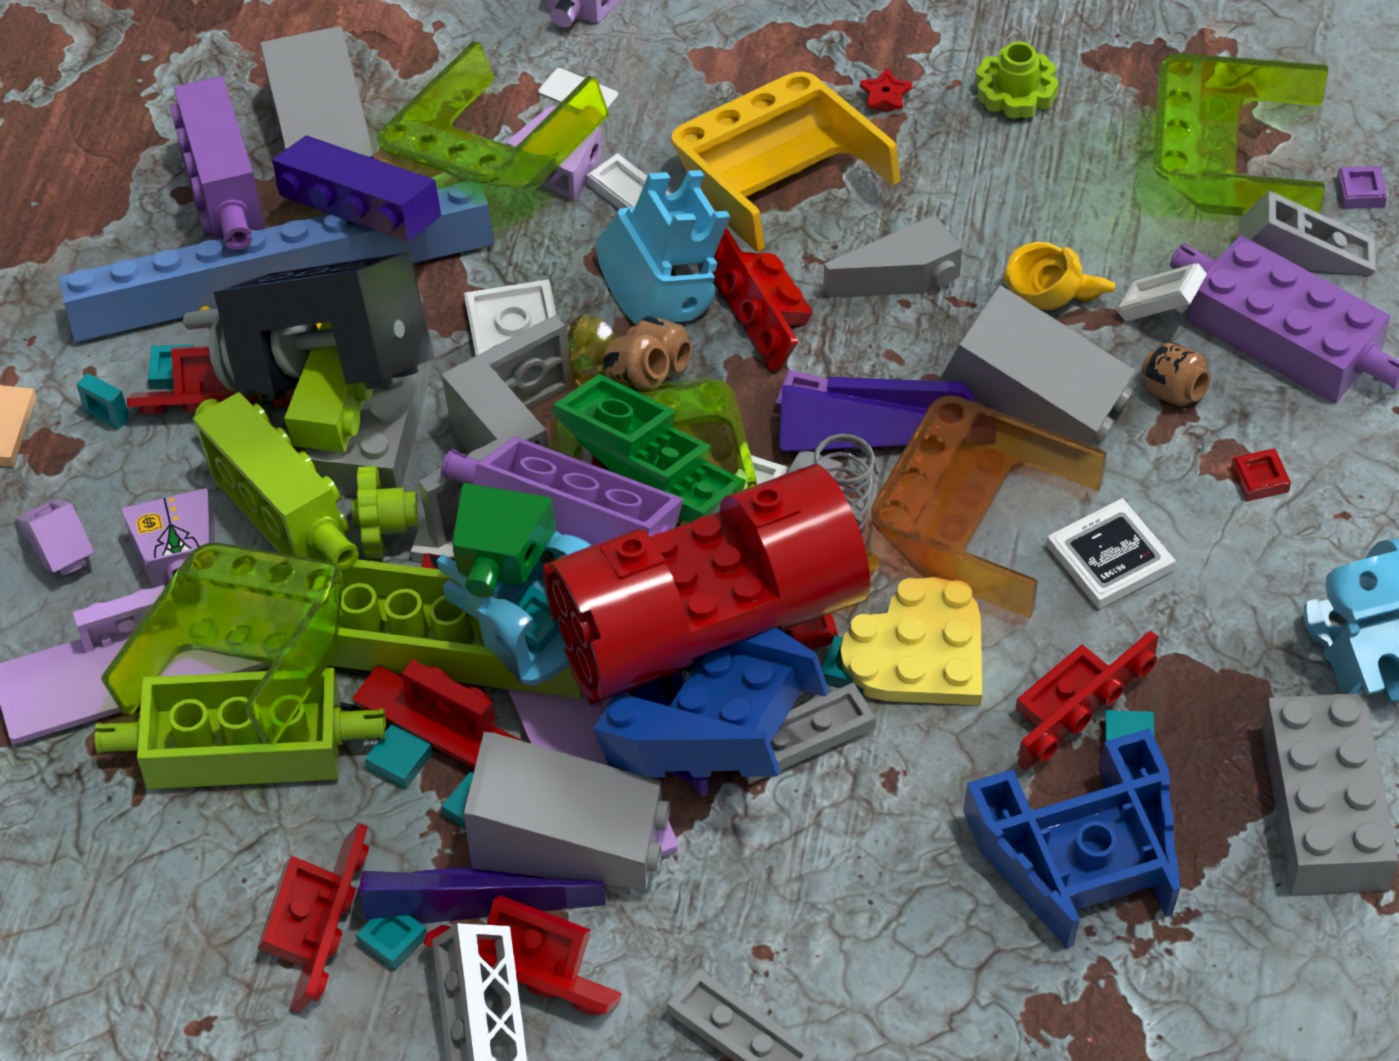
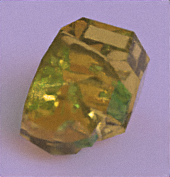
M580 315L571 322L567 329L569 365L578 387L598 374L605 376L603 367L604 354L608 345L616 338L614 332L596 316Z

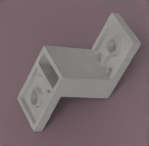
M556 315L533 325L526 331L493 346L491 349L441 374L452 435L469 453L467 456L481 461L514 436L549 449L546 429L529 409L574 386L566 327ZM441 469L432 472L429 476L418 481L429 536L438 548L453 541L463 486L459 482L442 478Z

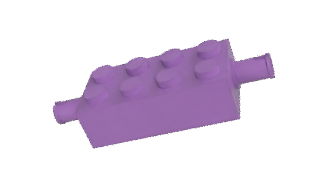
M219 76L175 86L173 88L177 103L169 106L178 135L177 141L180 154L185 165L204 237L213 235L214 240L224 238L226 246L230 249H244L252 241L250 230L265 229L253 170L224 78Z
M1242 235L1230 245L1220 258L1215 260L1189 247L1186 243H1182L1180 248H1177L1170 262L1171 268L1177 269L1199 263L1207 273L1190 304L1188 322L1334 403L1341 399L1363 372L1391 386L1394 390L1399 389V360L1382 351L1391 315Z
M516 436L512 437L481 461L451 449L445 456L441 467L442 478L451 479L461 484L469 483L551 497L557 526L555 531L562 535L568 534L579 537L591 545L635 529L646 530L650 537L657 533L674 529L677 526L683 502L681 497Z

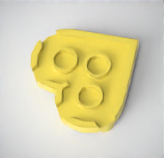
M936 577L907 578L902 580L898 585L897 592L891 598L888 613L860 614L852 619L850 628L844 634L840 649L839 661L841 670L849 676L854 684L863 688V695L869 698L892 702L981 706V616L978 604L972 597L971 587L964 581H951Z

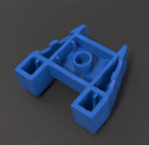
M774 627L693 658L692 662L697 664L670 706L622 693L616 694L593 728L608 766L649 778L667 777L668 771H690L692 777H710L711 771H740L742 777L778 776L781 770L770 742L802 691L826 697L829 690L817 654Z
M1150 728L1104 742L1098 771L1106 786L1105 789L1036 810H1031L1013 769L967 783L963 812L980 852L1066 948L1074 946L1080 921L1076 910L1152 887L1165 917L1173 915L1180 891L1178 859L1177 855H1175L1173 809H1171L1170 775L1169 768Z

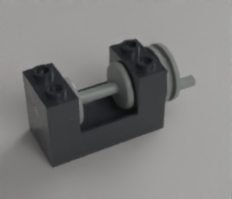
M410 252L266 273L213 292L217 308L187 312L183 316V324L188 330L211 327L209 336L210 361L216 376L222 384L234 393L240 392L244 397L258 395L259 402L272 401L286 396L284 389L286 391L296 389L311 349L336 346L345 384L364 382L366 389L387 386L393 383L392 378L416 374L419 372L417 365L434 359ZM331 322L332 329L318 330L317 323Z

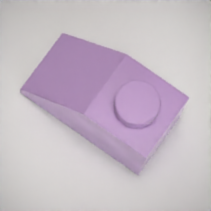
M55 498L15 517L19 528L44 568L54 573L59 570L61 575L69 574L85 566L87 563L84 557L95 553L70 502Z

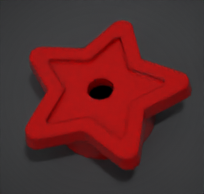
M885 69L877 79L861 80L859 85L860 88L869 94L867 107L882 112L902 109V96L913 89L911 82L895 79L889 69Z

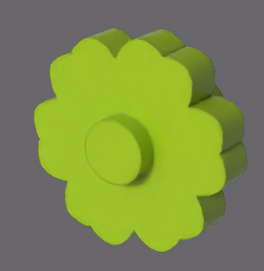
M1020 41L1012 42L999 51L998 57L987 56L983 58L981 65L976 69L975 84L978 86L977 98L991 112L1003 110L1004 114L1012 119L1033 117L1036 113V108L1049 109L1058 96L1059 81L1056 79L1057 67L1049 61L1046 55L1037 54L1032 45Z
M377 466L358 467V500H352L351 502L354 528L361 527V541L366 559L385 558V534L408 533V528L419 527L416 491H405L404 487L381 489Z

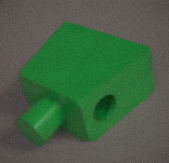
M463 483L453 536V553L457 571L462 575L468 576L465 588L469 593L477 597L488 598L492 596L497 581L519 585L527 580L557 527L551 497Z

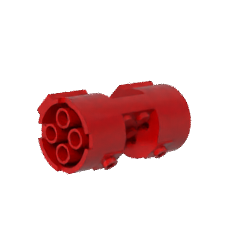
M812 464L725 496L721 500L720 512L700 517L693 522L669 531L657 533L650 537L646 530L635 529L556 558L553 562L543 566V585L552 621L558 622L561 636L567 647L563 651L570 664L571 675L589 705L611 698L618 693H624L679 672V670L689 667L693 658L776 627L784 632L852 606V604L866 599L869 594L870 569L859 526L844 493L825 468L818 464Z

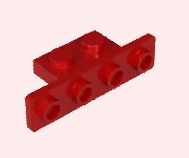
M726 227L713 257L717 262L716 270L712 271L715 276L714 281L771 371H780L798 344V339L789 325L805 326L813 312L776 254L742 252Z
M209 346L173 347L171 349L174 391L132 393L127 397V407L139 406V413L154 414L166 412V405L183 404V411L196 412L198 406L205 400L215 399L220 403L236 393L227 389L216 376L210 361ZM284 389L286 396L272 400V407H289L295 390L286 391ZM258 395L245 397L252 406L254 401H259Z
M1149 631L1110 665H1107L1081 644L1019 696L1016 701V710L1032 722L1036 728L1020 743L1018 765L1026 771L1037 761L1040 763L1047 761L1058 749L1060 741L1071 732L1074 735L1081 732L1090 722L1093 713L1102 705L1110 706L1115 703L1131 680L1135 677L1139 679L1145 677L1157 662L1155 654L1158 636Z
M413 659L402 672V677L382 666L375 667L353 695L355 706L362 710H379L384 708L387 723L393 724L430 743L432 747L473 769L476 766L484 732L496 733L523 741L496 727L493 703L483 691L476 687L466 688L451 680L438 667H426Z
M358 823L344 839L333 872L294 856H291L284 865L257 948L302 966L289 1008L299 1013L311 1000L317 1002L326 987L329 974L324 972L323 968L327 957L331 958L334 955L342 937V930L336 928L340 914L345 915L351 906L356 887L351 886L350 883L354 872H359L369 851V845L363 843L368 826Z
M502 895L493 899L486 925L510 926L516 978L518 982L527 985L528 991L546 998L560 997L572 1002L573 1008L588 1015L606 1014L620 1003L621 992L578 976L591 929ZM440 925L428 932L423 944L433 948L432 939L451 927ZM477 939L479 956L492 968L497 962L495 940Z

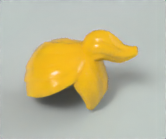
M1046 242L1027 243L1015 249L1009 257L1003 277L1005 285L1011 292L1041 310L1057 309L1067 304L1073 297L1081 301H1093L1103 293L1113 292L1116 287L1115 282L1105 278L1083 274L1079 255L1069 247L1059 248Z

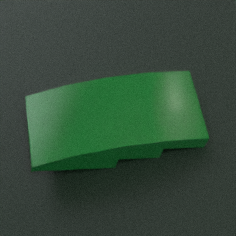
M601 374L596 375L553 404L551 412L585 449L610 471L683 498L679 518L687 523L693 522L700 517L720 512L721 500L725 496L744 490L745 479L707 461L711 445L672 427L676 415L675 410Z

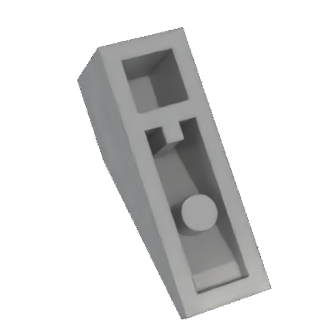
M1268 191L1239 219V236L1242 235L1306 270L1371 276L1376 272L1374 238L1272 191Z
M932 215L824 263L823 292L828 298L924 293L935 287L947 285L955 278L960 277L962 247L936 215Z

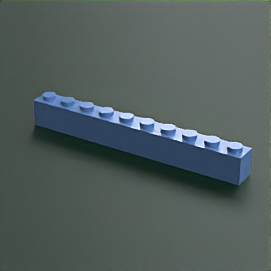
M479 179L470 182H458L452 186L437 189L442 216L409 242L328 213L305 220L290 221L283 225L266 229L250 230L252 241L250 245L241 250H233L227 247L224 238L207 240L188 247L163 250L153 255L131 260H120L114 264L88 270L81 269L70 274L58 276L75 342L177 319L183 317L187 312L199 311L204 306L215 309L217 305L213 292L270 272L410 252L412 263L493 245L494 240L488 202Z

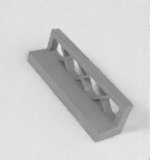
M457 923L432 939L447 1061H497L491 1055L490 1041L495 1034L508 1046L509 1061H527L510 926ZM477 939L495 940L497 962L492 968L479 956ZM489 985L502 997L503 1011L498 1017L485 1005L484 991Z

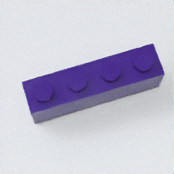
M305 135L272 159L279 196L406 242L412 240L442 216L436 181L434 179Z

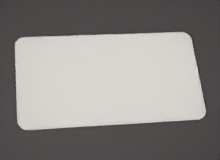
M557 68L539 89V93L577 109L584 104L590 105L599 112L600 116L618 96L617 91L562 68Z

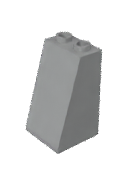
M342 26L260 42L266 82L284 151L307 135L374 158Z
M999 285L959 344L939 381L963 382L973 392L974 400L987 412L991 413L994 411L1001 420L1083 453L1092 439L1100 444L1110 429L1114 420L1107 417L1111 409L1119 413L1133 392L1126 385L1136 370L1007 288Z
M484 732L464 811L471 868L552 879L602 881L604 885L646 890L650 871L658 872L660 867L662 843L656 842L658 830H667L670 802L662 801L660 780L496 733Z

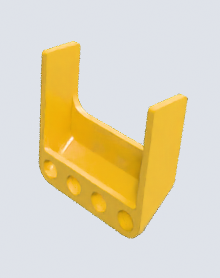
M808 72L787 74L681 124L672 132V145L686 172L702 171L704 178L700 189L715 212L727 211L730 215L727 226L756 252L765 249L760 211L746 197L765 189L767 186L792 174H796L827 157L841 153L853 154L859 157L892 186L900 182L896 143L819 78Z

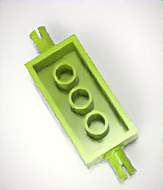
M240 392L220 403L215 399H208L202 402L196 409L193 421L213 482L303 579L321 570L325 557L337 570H345L351 567L356 562L359 552L357 551L358 548L346 538L345 533L349 532V526L343 514L338 510L336 502L340 500V494L334 482L328 476L322 478L316 472L310 457L304 451L298 453L293 448L286 432L281 427L274 429L263 408L257 403L252 406Z
M334 668L143 677L138 722L96 723L95 730L98 732H95L94 735L97 754L138 750L137 760L146 789L338 780L340 745H343L344 740L386 739V714L384 708L379 710L342 712L340 707L341 698Z

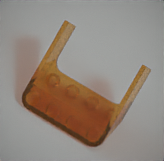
M943 396L930 405L877 495L871 508V521L882 536L918 574L925 578L936 577L949 581H964L971 587L972 596L1030 618L1035 610L1038 581L1033 577L978 557L965 550L1011 471L1019 467H1034L1088 488L1099 490L1104 480L1107 453L1101 449L957 396Z

